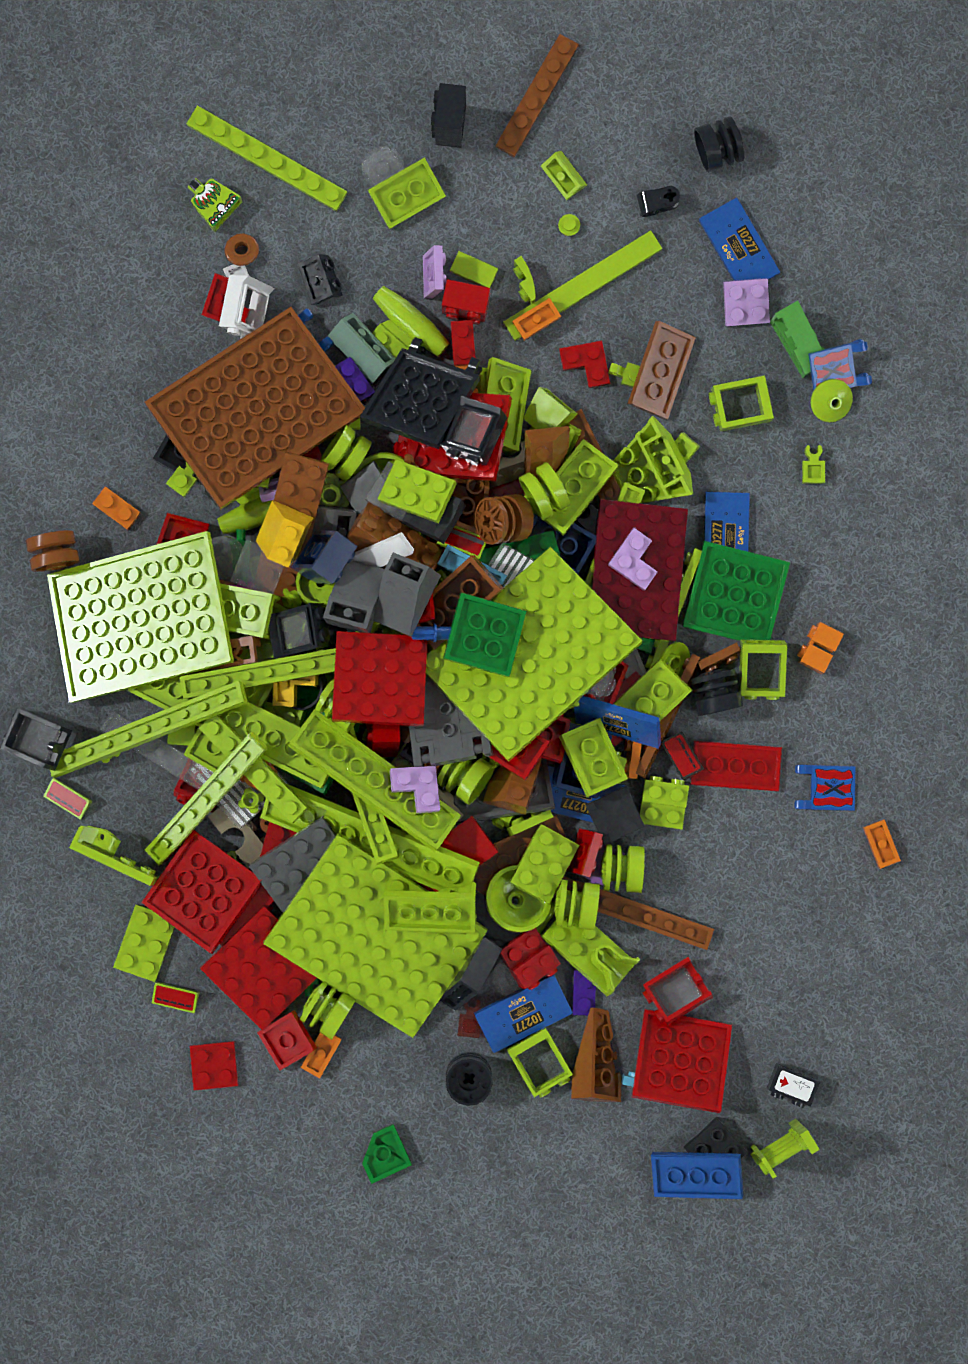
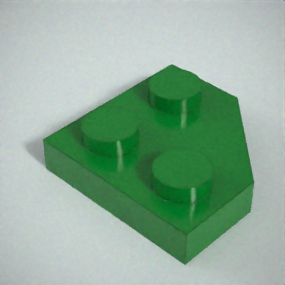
M394 1123L374 1132L362 1162L371 1184L412 1165Z

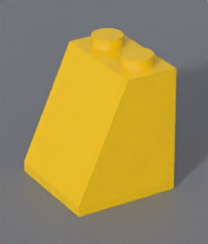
M272 500L256 539L257 544L267 559L289 568L299 555L313 517Z

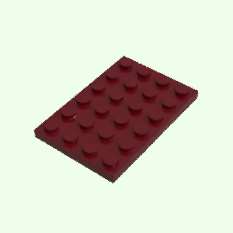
M601 499L599 501L591 589L639 638L676 641L688 509ZM633 528L652 540L640 558L657 571V574L646 590H642L608 566V563Z

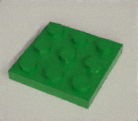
M460 593L443 659L504 677H510L527 611Z

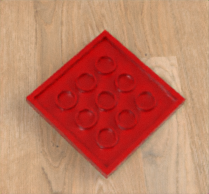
M472 393L470 399L499 407L507 417L487 465L480 463L472 465L466 459L460 457L453 459L446 455V451L442 446L436 449L419 442L414 459L415 464L419 468L447 478L496 481L512 398L510 395ZM470 412L457 442L479 448L492 418Z
M337 631L332 722L423 726L427 640H413L408 635Z
M193 830L141 903L206 951L213 954L262 884L261 880L251 870Z
M265 905L200 967L262 1031L317 978L263 944L279 920Z
M645 1009L643 1012L631 1098L720 1113L732 1025L682 1016L667 1026L665 1021L662 1023L659 1021L653 1010Z

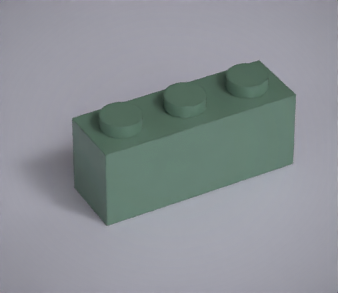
M354 313L342 318L328 335L348 358H352L364 377L372 384L386 375L395 360V357Z

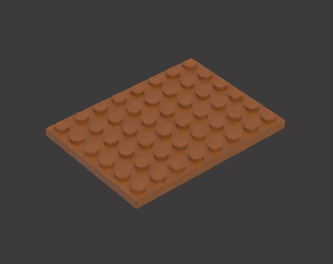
M289 307L145 401L149 411L220 510L279 472L282 468L286 452L303 456L344 429L345 425H350L359 419L365 409L292 307Z

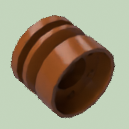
M518 494L484 498L478 503L474 514L476 531L481 540L486 544L494 545L522 541L531 534L534 524L531 505L525 497Z

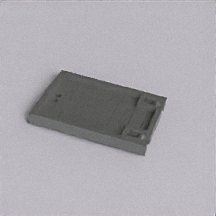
M426 675L424 725L409 726L414 767H424V763L439 766L477 759L476 754L483 753L485 757L493 756V748L490 741ZM481 739L482 744L475 745L474 740ZM429 749V754H423L422 750Z

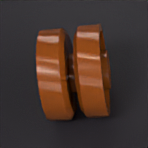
M72 530L44 533L28 538L25 541L27 551L37 554L29 560L33 572L58 570L80 562L78 551L69 548L76 543L74 531Z

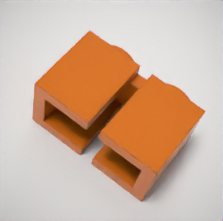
M822 622L817 623L816 626L812 625L807 634V637L810 638L808 644H803L797 654L800 657L798 663L819 674H824L833 655L813 646V644L833 653V651H836L844 634Z

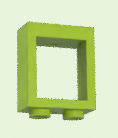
M765 375L714 385L711 389L712 392L709 393L711 406L715 405L716 414H713L715 427L719 426L720 432L767 423L774 419ZM755 385L761 415L726 422L720 392Z
M740 640L739 692H741V696L749 700H755L757 696H763L769 700H778L779 697H785L787 643L785 640ZM748 653H780L778 688H747Z
M546 1027L507 1048L509 1055L534 1097L539 1095L542 1098L551 1092V1087L556 1084L560 1087L571 1080L569 1077L573 1074ZM546 1039L564 1071L535 1087L517 1055Z

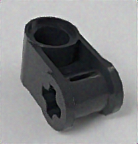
M674 186L646 190L637 194L642 217H649L673 210L678 206L680 192ZM668 194H670L673 198L672 202H669V199H666Z

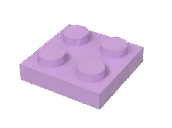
M434 245L423 255L424 299H433L446 286V275L443 274L446 255L443 253L442 246Z
M767 278L723 282L725 326L770 323Z

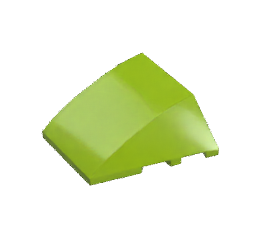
M652 416L642 430L638 431L628 446L624 447L613 460L618 465V471L614 477L620 489L623 483L626 482L645 490L641 503L693 495L691 473L672 435Z

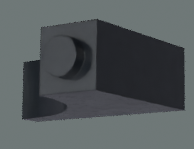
M483 937L446 989L440 1001L456 1011L478 994L502 949L493 940Z

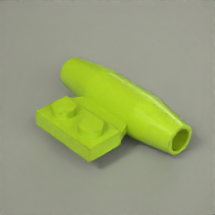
M385 286L381 287L374 295L373 300L389 320L380 323L372 334L395 359L402 348L409 349L414 337L422 339L423 343L421 346L438 357L450 345L434 323L405 298Z
M257 486L238 498L236 501L240 506L217 518L223 535L235 533L236 529H245L246 531L262 526L272 500L262 502L259 487Z

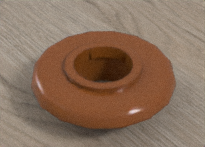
M244 233L232 236L226 242L224 248L228 261L238 266L252 263L259 253L257 241L251 235ZM240 246L248 248L245 254L240 255L236 253V249Z

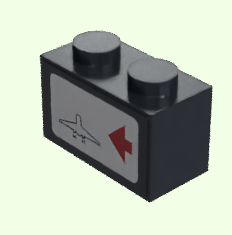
M776 1063L767 1089L771 1091L770 1095L783 1100L785 1096L792 1099L791 1103L804 1108L805 1105L811 1107L820 1081Z

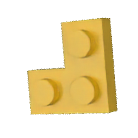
M319 675L273 683V706H297V685L317 686Z

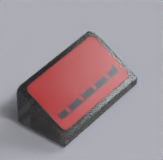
M683 731L661 742L682 780L686 781L704 770Z

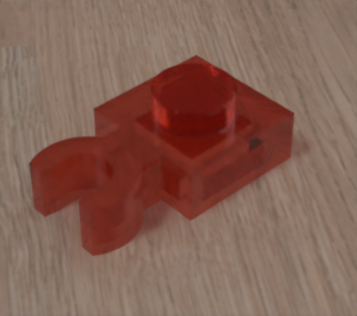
M477 999V1004L473 1008L468 1006V1002L464 1004L467 1012L466 1014L460 1013L457 1036L480 1037L481 1027L474 1015V1012L480 1008L481 1003L479 999Z

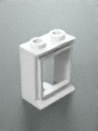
M229 275L219 326L226 329L230 335L241 336L240 339L262 326L266 315L269 294L275 288L250 276ZM247 289L252 290L249 305L250 312L246 323L241 322Z

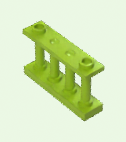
M796 1118L788 1123L791 1127L788 1130L789 1133L762 1150H759L755 1144L750 1146L754 1151L750 1155L755 1163L759 1165L765 1176L769 1174L773 1179L777 1177L773 1168L801 1150H808L811 1154L820 1150L809 1131Z

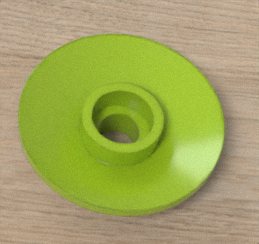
M828 379L823 381L812 393L810 402L812 412L818 419L824 422H835L842 419L852 406V391L841 380ZM837 399V403L832 406V401Z
M674 642L664 650L660 658L681 678L684 672L682 666L686 658H690V652L684 643Z

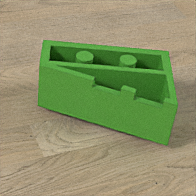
M796 301L775 313L770 323L802 378H805L811 374L809 353L825 349L820 346L815 331L811 328L799 301Z

